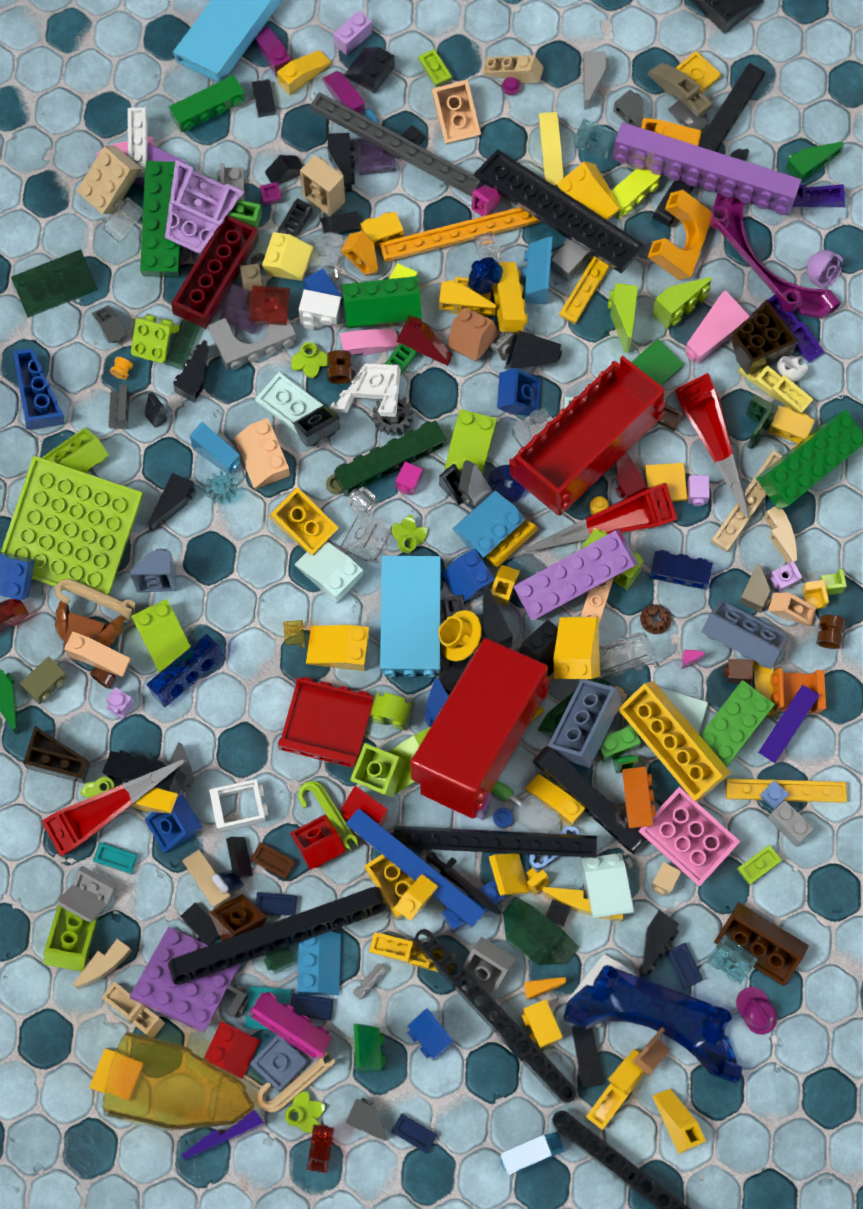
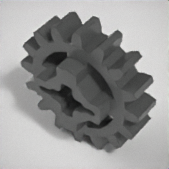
M398 394L396 417L380 416L378 409L382 402L376 401L377 407H373L374 414L372 419L376 420L374 422L375 427L380 426V432L387 430V435H389L392 431L396 436L397 431L400 430L401 433H404V427L410 428L409 422H413V409H410L411 403L406 404L405 397L400 400Z

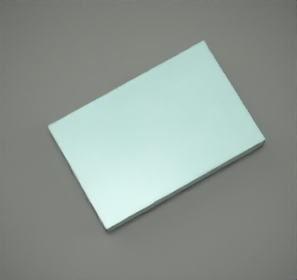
M280 372L255 398L256 403L294 432L296 430L293 422L323 406V404Z
M660 688L699 734L708 702Z

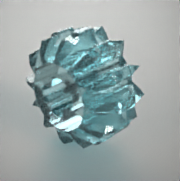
M220 471L219 476L213 473V479L207 478L208 485L205 486V490L208 491L207 497L212 498L214 503L220 500L222 505L224 500L230 503V497H236L235 491L238 490V485L235 484L236 479L231 478L229 472L225 476L222 471Z

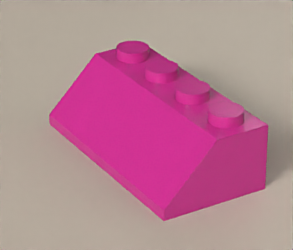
M262 992L247 1015L313 1059L318 1060L322 1058L332 1039L328 1035L330 1032L321 1026L317 1028L312 1025V1020L305 1015L298 1016L295 1014V1009L286 1003L282 1005L277 1002L278 998L272 993L267 992L265 994Z

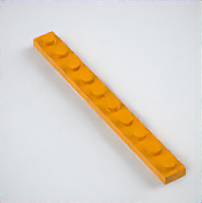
M518 207L381 242L379 247L385 263L541 223V221Z

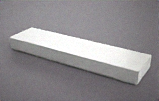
M146 107L128 108V157L142 168L137 178L145 177V163L148 161Z

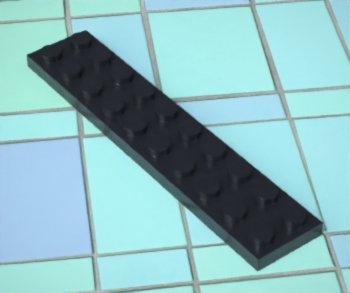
M498 149L474 173V176L490 188H494L500 195L621 274L644 250L645 245Z

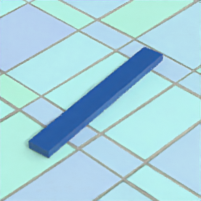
M359 808L346 822L347 827L412 880L416 881L423 874L439 887L432 896L471 928L485 913V910Z

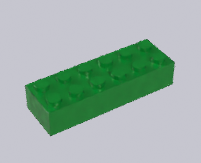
M146 161L140 263V271L142 276L180 278L182 246L165 238L175 162Z
M847 409L836 413L756 477V480L777 509L787 507L863 445V433Z

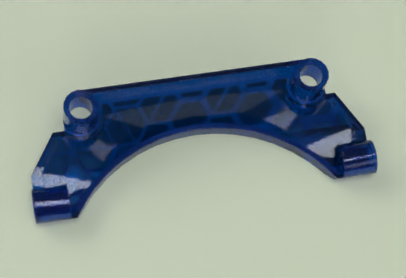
M610 965L603 966L595 978L593 986L587 984L566 1003L563 1020L585 1029L606 1022H629L649 1027L656 1031L663 1027L665 1031L662 1034L670 1037L687 1049L711 1075L735 1084L740 1080L742 1066L737 1064L729 1037L725 1035V1028L732 1020V1015L723 1007L691 997L616 969Z

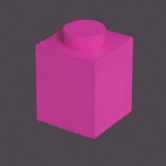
M405 462L395 481V488L402 494L413 495L423 476V469Z

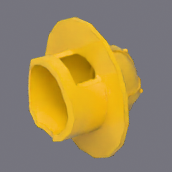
M467 610L456 612L440 625L438 635L442 654L448 660L456 662L465 660L473 654L482 636V625L475 613Z

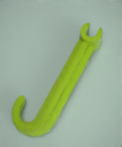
M316 781L304 783L298 791V799L302 807H307L304 793L312 791L343 840L346 849L352 851L349 846L351 841H354L357 847H359L358 839L353 835L349 827L346 826V822L324 787Z

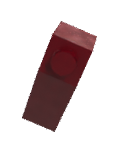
M408 316L396 342L448 366L453 354L426 323L422 322L418 317Z
M626 452L615 463L616 493L620 499H625L643 489H647L645 481Z

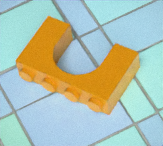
M680 190L670 193L665 210L683 224L686 232L685 245L683 249H680L664 238L653 241L648 254L650 260L678 280L690 278L694 273L697 259L700 256V251L710 226L712 211L687 192Z

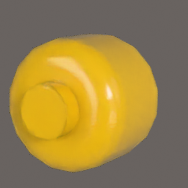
M602 496L594 497L589 505L590 513L593 515L609 507V503Z

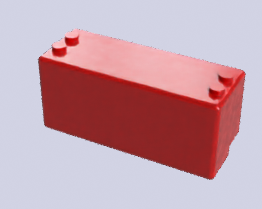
M622 355L620 357V364L612 361L611 365L605 371H601L598 377L591 384L589 383L580 395L575 396L565 409H561L559 414L552 421H549L539 434H535L525 447H521L518 454L509 459L510 476L556 515H562L665 415L663 408L666 404L664 402V388Z
M485 638L482 640L410 761L411 779L420 783V795L472 819L477 817L534 715L549 693L550 689L547 687L550 683V678L547 677L548 667L546 664Z

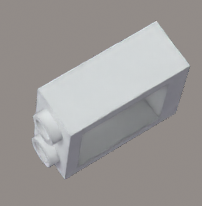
M257 779L209 789L218 832L266 822L265 816L268 815L266 803L262 804L261 796H264L262 784L258 785ZM254 789L259 816L225 823L220 797Z

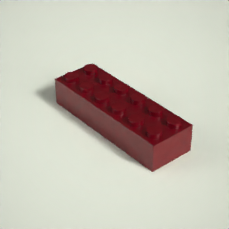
M226 215L224 221L215 230L173 299L171 306L174 315L207 329L241 271L240 266L245 265L259 241L257 228Z

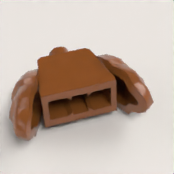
M60 601L56 609L55 628L64 644H67L72 632H75L110 647L113 645L115 638L121 633L125 619L120 615L109 625H106L105 623L71 613L69 605Z

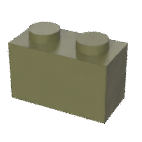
M48 656L20 682V685L40 704L41 702H46L56 688H61L66 683L68 677Z

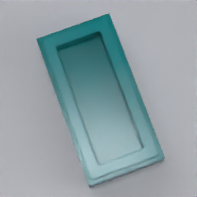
M100 842L93 862L132 875L138 854Z

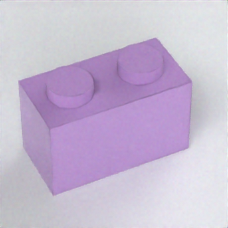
M358 10L333 33L334 45L347 56L372 34V21Z

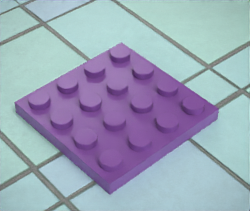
M168 927L130 994V999L201 1033H205L228 990V985L232 983L241 964L182 985L174 984L168 968V962L175 957L209 945Z

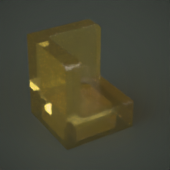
M303 620L283 622L285 645L301 644V648H305Z

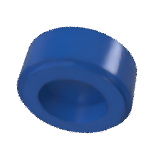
M498 808L494 812L493 822L499 828H508L513 822V814L508 808Z

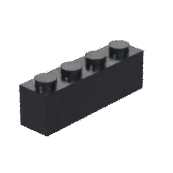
M119 750V753L110 751L102 773L112 780L127 783L167 765H164L162 761L157 759L148 761L146 757L138 754L135 757L130 756V753ZM179 766L154 786V788L174 792L179 795L186 774L180 770L181 767Z

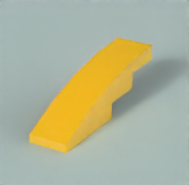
M543 887L542 895L570 906L576 912L592 916L589 900L583 899L584 890ZM623 914L596 918L621 922Z
M374 932L369 949L370 953L438 972L415 947L413 941ZM434 950L432 952L436 960L443 958L441 951ZM448 965L446 968L448 974L450 975L452 973L453 965Z
M645 1071L641 1072L625 1093L610 1083L586 1117L603 1130Z

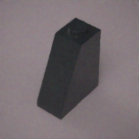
M517 331L513 334L504 369H520L557 363L562 354V350H560L562 344L523 331Z

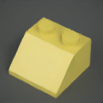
M273 232L262 266L269 276L303 281L314 248L292 235Z

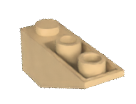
M535 55L487 57L482 73L501 79L513 77L523 84L539 83L543 66Z

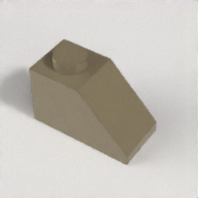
M259 263L240 266L247 310L261 308L260 303L265 302Z
M756 564L739 601L740 604L759 613L763 607L767 608L771 597H768L771 590L761 565Z

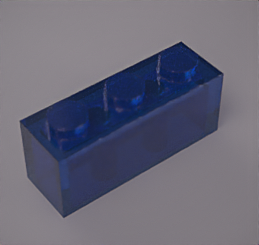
M666 550L655 551L649 579L707 590L713 562H708L705 558H689L686 554H670Z

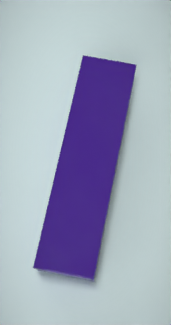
M801 184L792 207L845 208L844 184L806 187V184Z
M775 295L768 299L769 303L799 341L796 349L809 363L821 355L824 350L804 322H799L793 312L785 311L781 307L780 300Z
M802 684L758 753L776 763L819 697V694Z
M254 1109L222 1135L214 1129L184 1152L182 1157L187 1161L266 1124Z

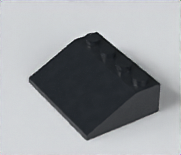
M689 0L724 34L764 3V0Z

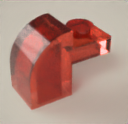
M8 599L0 602V633L7 626L18 625L29 615L21 600Z
M313 1124L307 1170L321 1173L328 1172L334 1136L333 1127Z

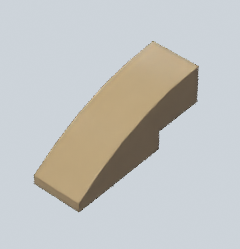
M774 506L766 511L764 519L772 528L769 538L788 564L791 561L796 563L797 548L791 524L782 508L777 509Z
M200 850L182 860L213 909L231 899L229 893L223 894L211 879L216 873Z
M117 939L105 955L97 951L73 985L79 990L103 979L119 967L133 951Z
M113 982L101 997L151 1039L155 1037L165 1024L163 1020L147 1007L130 999V993L116 982Z

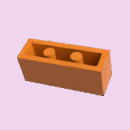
M646 766L622 769L629 828L653 826L652 817H656L655 805L650 803L654 801L653 789L649 790V786H652L651 774H647Z

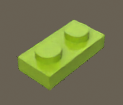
M435 49L418 56V61L436 88L452 81L451 74Z
M769 844L739 866L737 870L748 885H751L782 860Z

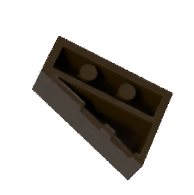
M34 727L23 762L26 769L84 784L90 767L88 760L52 736H49L40 728Z

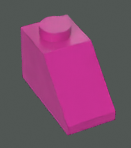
M484 185L472 192V210L481 217L491 215L500 204V195L494 188Z

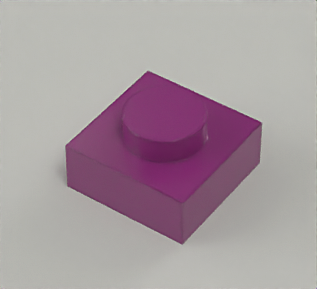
M278 182L260 185L264 205L282 202Z

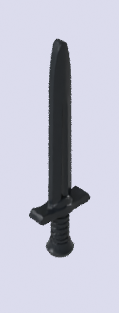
M431 852L427 855L426 861L441 870L439 873L441 876H446L488 910L501 915L500 909L492 900L452 868L457 863L455 858L451 857L445 864L436 856V853Z

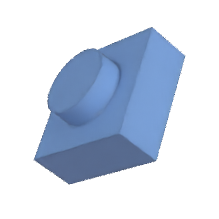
M773 781L760 794V797L775 810L789 794Z

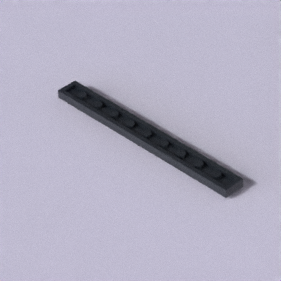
M408 826L394 827V837L410 849L596 858L597 836Z

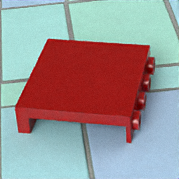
M308 677L296 678V686L281 738H279L278 749L355 768L373 706V696H370L371 694L365 691L353 692L345 686H340V688L333 687L331 683L324 681L316 683Z

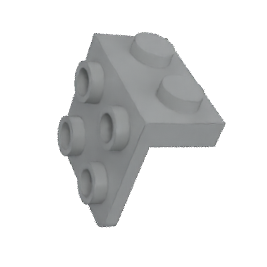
M81 866L77 871L73 885L58 899L57 903L83 920L93 922L110 904L117 885Z

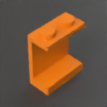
M778 668L771 674L770 684L773 686L771 701L775 704L774 711L785 712L802 684L819 694V697L808 713H821L826 709L824 670H816L812 674L784 673L782 668Z

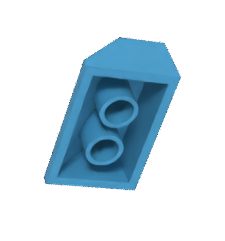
M553 237L529 243V249L524 252V262H527V267H523L522 278L526 279V284H522V296H524L525 303L544 305L547 303Z
M494 491L452 529L470 551L475 548L480 558H484L526 519L511 502Z
M327 932L299 942L298 994L339 996L340 933Z

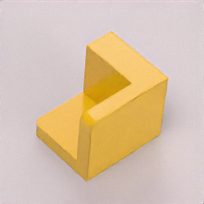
M824 580L804 583L802 587L804 601L813 605L816 609L826 608L829 600Z

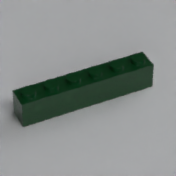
M436 420L432 422L427 421L420 428L409 430L398 439L393 438L386 445L375 447L370 453L364 456L359 455L348 464L343 463L334 470L335 480L339 487H341L344 496H347L401 469L405 462L411 464L445 447L447 438Z

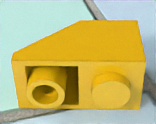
M501 565L491 589L497 604L508 607L514 591L513 586L516 585L520 570Z

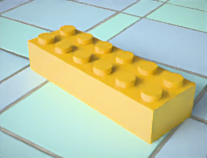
M655 681L644 683L619 707L620 713L694 802L704 798L731 773Z

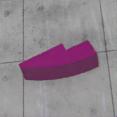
M338 70L322 78L335 101L357 113L365 111V102L352 84Z

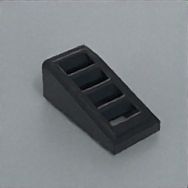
M297 198L278 228L277 233L296 237L312 215V206ZM290 220L297 223V226L290 223ZM287 226V227L293 229V230H294L293 233H292L291 231L285 229V227Z
M151 392L147 398L145 417L153 427L157 428L167 421L163 404Z

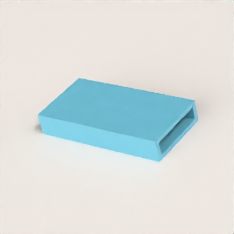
M211 0L173 51L176 62L216 82L224 80L281 1Z
M382 556L380 674H384L386 677H394L396 674H404L405 677H415L416 674H424L425 677L440 675V639L438 635L440 627V556Z

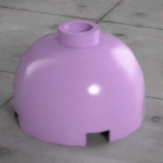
M822 250L811 256L807 261V276L810 281L822 289H826L824 286L827 284L831 286L841 272L842 267L839 265L840 261L843 262L842 256L829 250Z

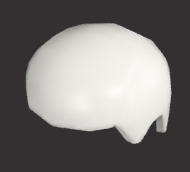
M782 356L777 362L779 374L781 376L785 375L791 381H798L808 371L807 364L800 365L798 358L791 359L787 356Z

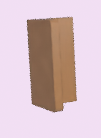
M663 1027L633 1061L648 1075L652 1073L670 1051L658 1039L665 1031Z

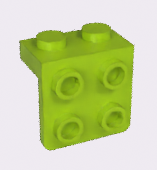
M152 314L136 318L131 354L164 363L166 361L170 334L179 332L180 325L173 323L174 320L156 319L157 316Z

